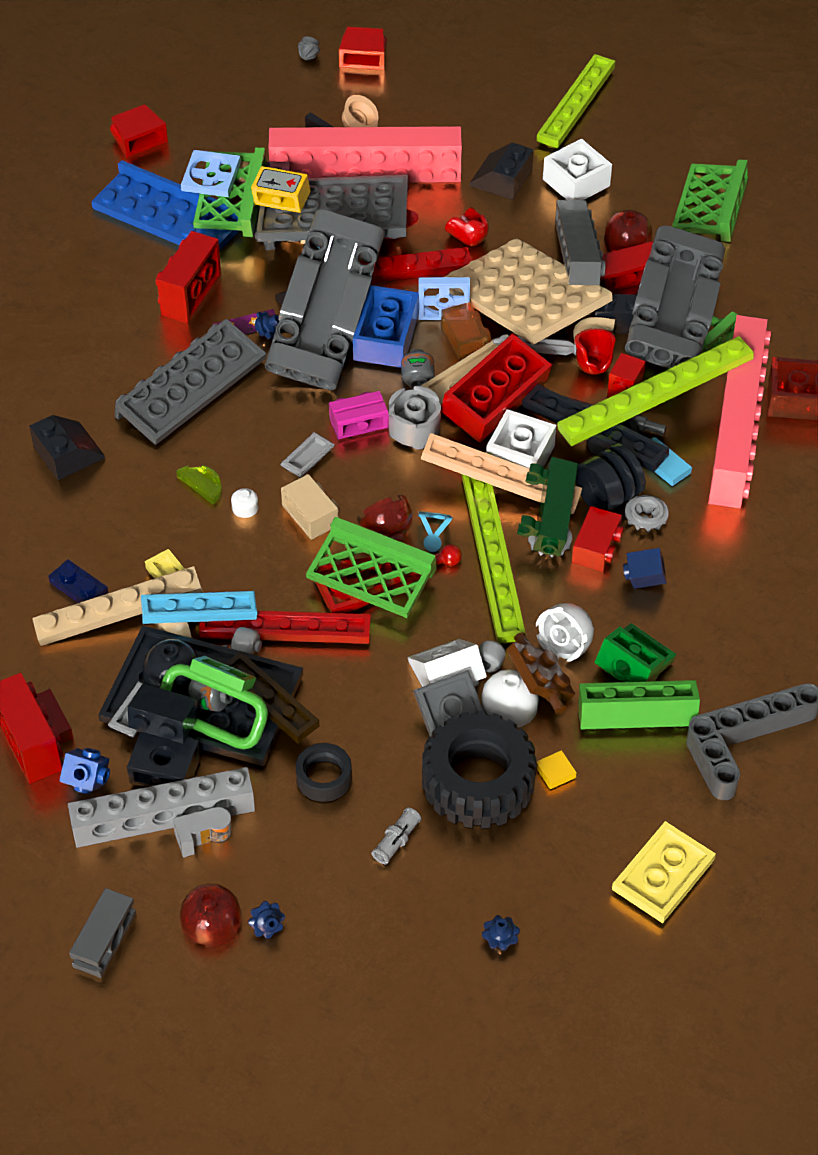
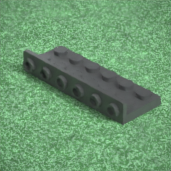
M225 319L220 324H214L203 337L193 340L186 350L177 352L165 366H159L148 379L139 381L131 392L122 394L115 402L114 416L118 420L124 416L156 445L264 361L266 353L228 319Z

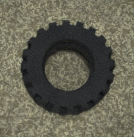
M477 711L475 715H469V712L459 714L457 719L451 717L445 720L444 727L441 725L437 726L432 731V737L427 738L422 754V786L428 802L432 805L434 804V810L439 815L443 816L446 814L448 821L457 824L458 821L464 823L463 827L473 828V825H481V829L490 828V824L496 823L497 826L507 823V817L511 819L517 817L521 813V808L527 807L535 787L537 757L535 756L533 743L530 740L528 741V734L521 728L517 730V724L512 720L508 719L505 721L501 715L495 713L492 716L485 715L484 711ZM482 757L498 763L503 767L505 773L492 781L473 782L460 777L452 768L465 759Z

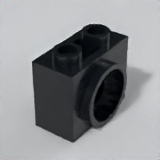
M140 732L127 765L129 783L151 787L193 778L201 757L199 740L188 736L182 744L149 733Z

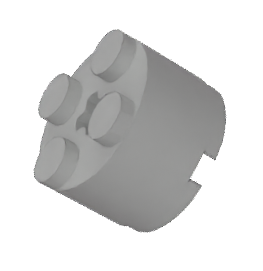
M414 386V390L406 391L405 388H402L391 396L388 408L390 437L401 444L412 446L414 449L425 448L430 433L439 435L441 431V404L439 397L432 390L421 386Z

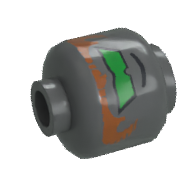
M414 349L406 354L401 360V377L403 382L414 389V386H421L434 378L435 366L433 357L421 349Z
M191 680L189 684L188 694L189 697L197 699V708L220 712L233 700L232 696L197 681Z

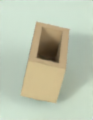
M307 474L281 488L282 506L311 540L331 530L330 524L334 517H338L340 509L334 499L330 500L325 494L319 482H315Z

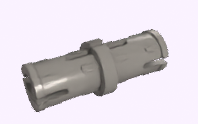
M407 807L396 823L390 825L385 830V837L372 851V856L375 860L384 865L388 864L397 849L407 843V836L418 822L421 821V816L416 810Z

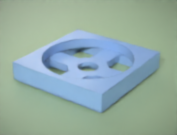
M193 150L181 183V190L229 197L241 164L240 156ZM200 161L210 162L209 167L206 169L196 168L197 163ZM220 165H230L232 168L231 173L220 171ZM209 172L216 173L214 177L207 176ZM192 178L202 179L203 184L199 185L192 180ZM223 181L221 184L213 186L215 183Z
M470 277L419 278V320H469ZM428 288H439V293L436 296H424V292ZM449 288H461L464 296H452L449 293ZM445 297L448 298L449 301L446 303H442L439 301V299ZM461 305L458 308L449 311V309L453 306ZM428 306H435L439 311L433 310Z

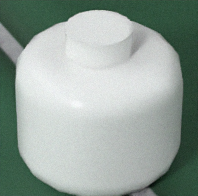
M242 488L233 493L231 504L235 515L248 518L257 513L259 509L258 496L253 490Z

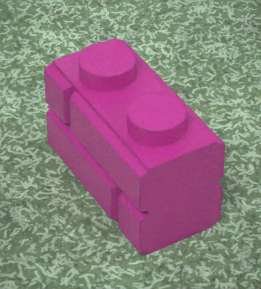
M380 391L364 392L359 396L338 398L333 402H329V417L338 440L388 428V409L385 402H383Z

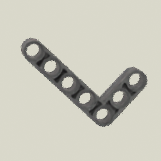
M809 683L700 714L690 720L686 739L687 747L715 798L719 800L732 799L736 795L739 783L740 770L727 746L814 720L818 716V686Z

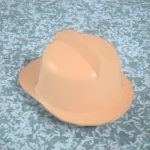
M361 95L348 97L342 113L344 127H378V111L376 106L369 99Z

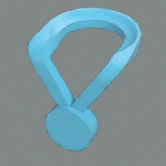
M418 511V517L421 518L428 533L424 538L423 545L426 550L436 552L441 547V540L438 536L453 517L447 514ZM426 517L444 520L434 534Z

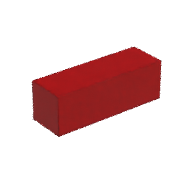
M51 689L38 693V697L35 699L38 704H44L49 719H47L49 726L54 724L60 736L59 744L74 739L72 729Z

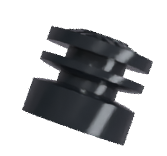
M617 443L610 445L606 450L600 451L597 456L590 457L578 464L575 483L576 486L582 488L580 495L589 507L592 506L611 512L619 507L623 501H629L633 496L641 494L645 490L646 480L644 471L635 455L627 447Z

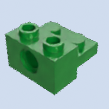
M630 623L624 629L619 626L605 637L594 663L621 682L656 681L658 675L674 662L677 654Z

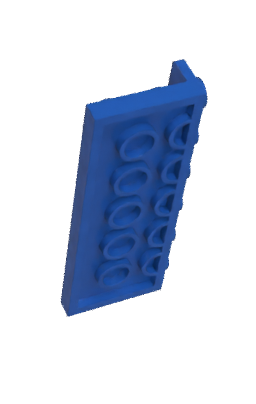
M122 160L118 163L119 174L91 201L92 209L177 245H180L181 241L186 239L191 231L217 238L220 252L238 232V230L194 228L193 221L200 193L182 191L180 184ZM208 197L205 200L210 204L217 199ZM225 204L215 208L219 214L228 209ZM209 212L202 216L201 220H210L215 216ZM233 213L225 218V220L237 222L238 217Z

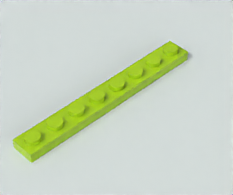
M738 336L557 422L558 430L568 443L573 446L753 360L754 352Z
M461 474L496 640L499 644L516 642L514 640L515 635L521 632L526 635L493 485Z

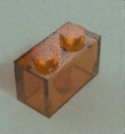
M470 302L441 309V328L459 361L491 342L488 328L483 327L479 312L474 311Z

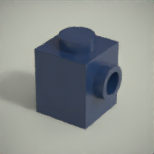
M660 548L627 553L628 563L623 564L624 576L626 580L631 581L634 589L667 583L664 557Z

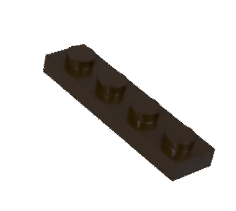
M241 651L224 663L256 677L253 688L248 691L257 694L264 700L268 710V718L297 743L301 742L320 727L319 719Z

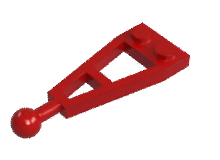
M448 544L441 549L440 553L433 554L436 556V565L444 563L447 566H454L462 558L460 548L454 544ZM370 557L355 559L357 565L371 561ZM351 560L335 562L338 571L353 566ZM390 562L378 565L382 574L392 572V568L395 567ZM331 564L320 566L316 573L327 575L334 573ZM371 567L359 572L375 570V568ZM411 572L403 576L408 585L420 579L422 575ZM346 576L341 577L344 584L350 585ZM400 577L385 581L388 591L403 586ZM316 582L330 613H347L370 604ZM379 584L367 590V592L375 596L384 593L382 585Z

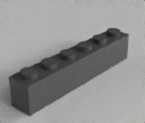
M557 200L555 225L569 285H600V276L605 275V261H602V250H600V242L597 240V230L594 229L592 211L587 208L586 201Z

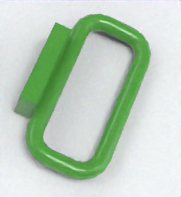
M207 656L193 659L191 666L177 664L166 671L161 682V689L171 691L176 677L182 675L251 704L256 710V717L251 732L245 738L198 718L192 728L193 730L243 750L252 748L259 742L267 722L268 710L266 703L260 696L248 691L253 688L256 677Z

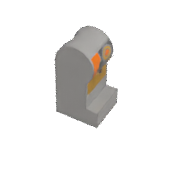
M214 807L173 818L174 833L183 858L194 855L195 846L210 841L224 842L232 833L231 815L226 809L221 807Z

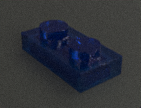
M69 559L48 575L49 582L78 603L109 593L106 585Z

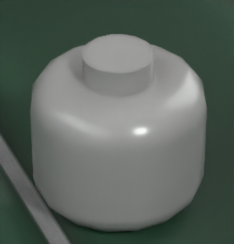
M239 627L233 635L231 649L254 655L260 651L262 641H259V633L249 628Z
M487 640L482 642L478 649L485 671H498L506 657L505 649L496 641Z

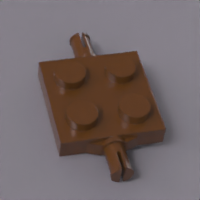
M518 633L514 637L516 643L513 642L506 649L530 694L544 697L551 703L556 714H562L567 709L563 701H569L575 695L570 685L569 677L563 673L558 664V658L552 651L533 647L525 633Z

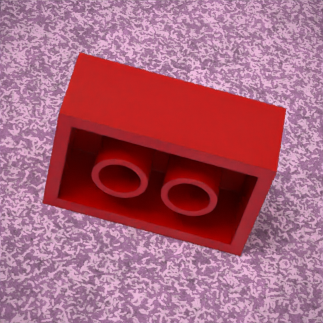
M191 231L186 239L181 241L176 253L170 256L164 270L158 273L156 286H158V303L160 304L162 316L188 324L221 277L219 241L217 238Z
M20 672L0 681V727L28 783L32 784L62 771L60 758H63L64 754L58 742L60 741V736L55 725L49 726L47 721L49 716L44 704H38L35 699L38 696L31 681L26 683Z

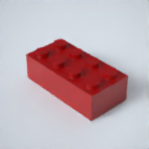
M512 333L444 394L441 412L480 443L497 428L507 409L511 411L518 409L522 405V400L537 384L543 386L547 382L552 364Z

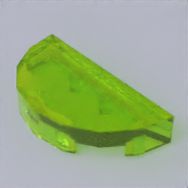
M202 465V468L184 466L176 470L179 479L214 505L220 498L222 492L220 476L213 469Z

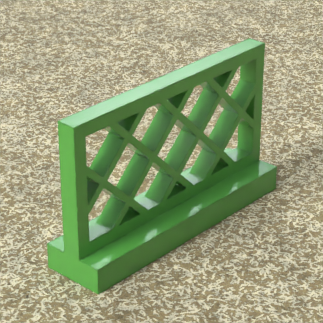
M255 147L254 153L209 151L238 155L241 161L250 163L246 167L238 169L234 181L242 177L246 182L238 187L233 184L229 197L217 196L219 199L209 204L205 199L211 195L199 194L193 221L194 228L238 230L243 232V237H253L259 205L254 203L251 187L261 166H266L265 148ZM210 162L206 163L205 169L209 167ZM223 164L222 166H220L219 170L225 172L226 170L230 169L231 166L228 164ZM209 172L207 174L208 177H214L216 175V173ZM238 195L242 200L233 205L229 200ZM225 204L228 209L219 214L215 208ZM209 212L215 216L210 220H201V217ZM233 213L238 217L237 222L225 220V218Z
M738 160L736 166L691 164L672 227L690 233L721 235V241L731 242L749 179L748 161ZM695 173H706L707 175L698 178L695 176ZM722 174H731V176L723 180L719 177ZM712 179L716 182L709 187L704 184ZM698 186L702 189L695 194L690 191ZM720 188L725 190V192L719 195L715 193ZM707 195L712 198L704 203L700 200ZM693 202L698 205L690 210L686 207ZM717 203L721 206L714 211L709 208ZM701 211L707 213V215L701 218L695 215ZM687 218L693 221L689 224L680 223ZM712 219L717 223L716 226L704 224Z
M334 517L330 524L331 531L309 567L306 578L408 618L429 578L433 577L436 571V556L341 518ZM333 541L344 544L346 551L332 555L329 548ZM362 552L370 555L371 561L358 565L353 555ZM349 557L353 566L338 571L334 561ZM386 562L395 565V571L383 575L378 566ZM331 563L334 573L327 575L316 573L319 566ZM374 567L378 576L363 581L359 571ZM411 572L422 575L418 582L408 585L403 576ZM356 573L359 583L346 585L342 582L341 577ZM400 577L403 586L388 591L385 581ZM381 582L384 593L374 596L367 592L366 587ZM399 594H407L409 600L405 607L394 604L391 597Z

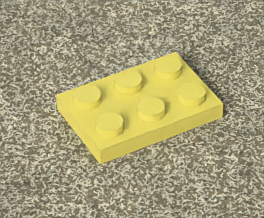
M665 821L614 881L612 890L661 923H664L713 863L716 853Z

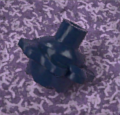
M266 311L258 312L255 321L256 331H258L260 336H266L267 339L274 338L276 325L279 323V316L277 314L271 316Z
M263 901L259 907L252 908L250 914L253 917L248 920V924L253 927L254 934L257 937L264 935L265 938L269 939L274 933L283 929V925L280 922L284 921L285 915L280 911L278 903L274 902L270 905L268 901Z
M496 915L493 920L484 923L485 930L482 932V937L488 941L490 948L495 949L499 947L501 950H506L509 945L518 942L516 935L520 933V928L514 925L511 917L503 919L501 916Z

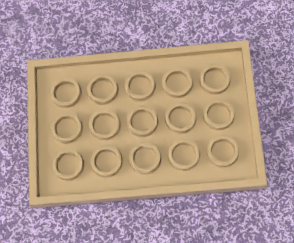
M518 238L445 276L470 277L469 305L533 345L613 301L612 292L600 285H569L565 265ZM449 288V293L452 295L464 296L461 288Z

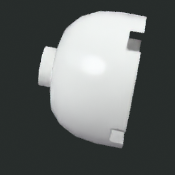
M559 603L544 611L536 621V626L539 625L540 632L537 635L538 642L543 649L552 651L558 659L559 656L563 659H568L567 661L578 658L585 653L593 641V622L588 613L575 604Z
M501 670L492 675L484 684L481 704L485 715L492 716L493 713L501 715L503 720L507 721L510 719L515 722L518 728L531 722L537 714L539 696L530 694L518 670Z

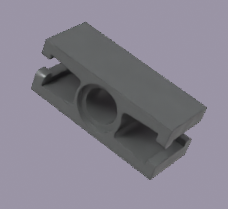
M107 888L104 889L69 952L70 957L74 959L72 962L73 968L102 978L136 915V909L132 908L134 904L132 897Z

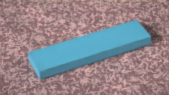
M254 591L141 595L143 624L257 619Z

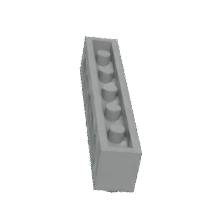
M247 767L68 803L76 848L174 828L173 818L214 807L226 809L231 816L255 811L253 790Z

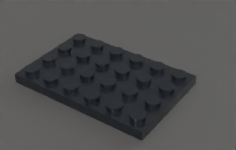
M142 625L98 714L99 721L109 724L138 682L146 684L143 674L145 655L153 645L162 640L179 639L188 643L197 652L198 657L207 656L223 664L240 651ZM242 652L294 697L303 677L302 667ZM234 697L232 702L220 712L197 708L198 719L242 738L249 736L256 717V710L251 704ZM267 717V722L259 742L252 748L245 750L230 746L193 729L188 736L199 740L200 749L264 766L280 727Z

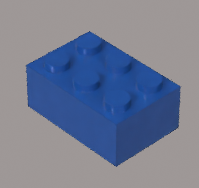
M369 286L353 336V360L401 367V360L408 353L419 315V292Z

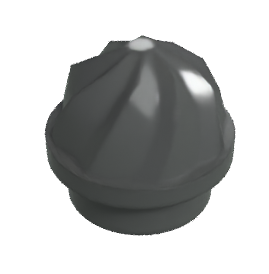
M303 37L302 41L298 43L300 57L304 60L316 58L320 52L319 41L312 37Z

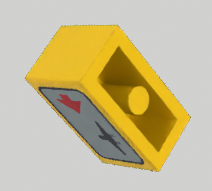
M261 166L251 187L255 205L301 213L311 192L307 174Z

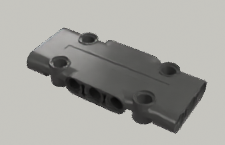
M323 209L315 212L305 239L302 254L298 256L281 307L279 323L276 326V332L264 365L268 371L323 389H336L350 343L353 342V336L369 286L371 285L372 274L385 236V231L382 228ZM311 246H317L320 249L314 250L311 248ZM359 261H366L369 264L363 265ZM289 333L292 337L285 338L281 334ZM331 348H338V349H340L342 352H341V353H334V352H332L330 349H331Z
M661 226L656 230L632 311L634 315L625 345V350L630 356L666 368H673L702 353L704 341L712 322L721 283L718 280L723 269L722 263L725 255V247L722 243L671 226Z

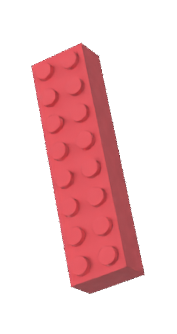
M461 126L269 128V162H290L291 172L307 174L308 178L408 175V183L461 182Z
M736 316L733 338L740 336L754 352V358L727 372L708 504L741 509L742 498L748 499L750 483L746 482V480L751 481L754 466L749 460L754 461L756 445L751 441L757 440L759 425L754 423V421H759L761 412L760 404L756 403L762 402L764 386L759 385V383H764L766 367H762V364H767L769 349L764 348V345L769 346L771 330H766L768 319Z

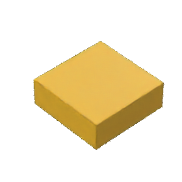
M562 750L537 761L536 769L549 789L576 778V771Z

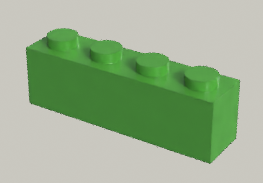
M696 680L579 684L578 713L581 729L689 726L690 720L699 714L700 697Z

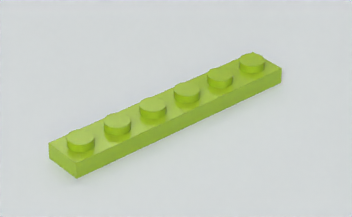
M594 54L538 132L537 142L559 148L614 70L615 60Z

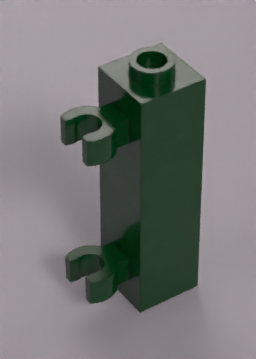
M551 457L547 469H544L539 464H530L525 482L531 485L543 484L538 521L531 516L522 515L521 523L518 524L517 534L524 537L535 536L533 550L546 555L560 557L567 541L578 463Z

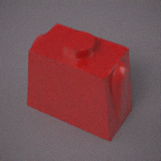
M347 27L339 47V68L384 70L387 38L383 35V29Z
M145 104L111 117L110 132L117 140L126 158L168 142L166 123Z

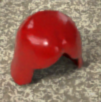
M470 207L460 218L452 217L448 220L444 230L463 244L472 247L479 245L487 237L489 223L483 214Z
M590 328L578 333L575 336L574 343L579 368L591 375L607 371L613 360V350L616 342L615 335L602 328Z

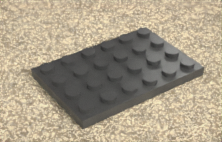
M408 175L308 178L311 192L301 213L260 206L256 233L257 242H298L305 240L315 212L323 209L376 225L385 231L384 237L392 239L406 237Z

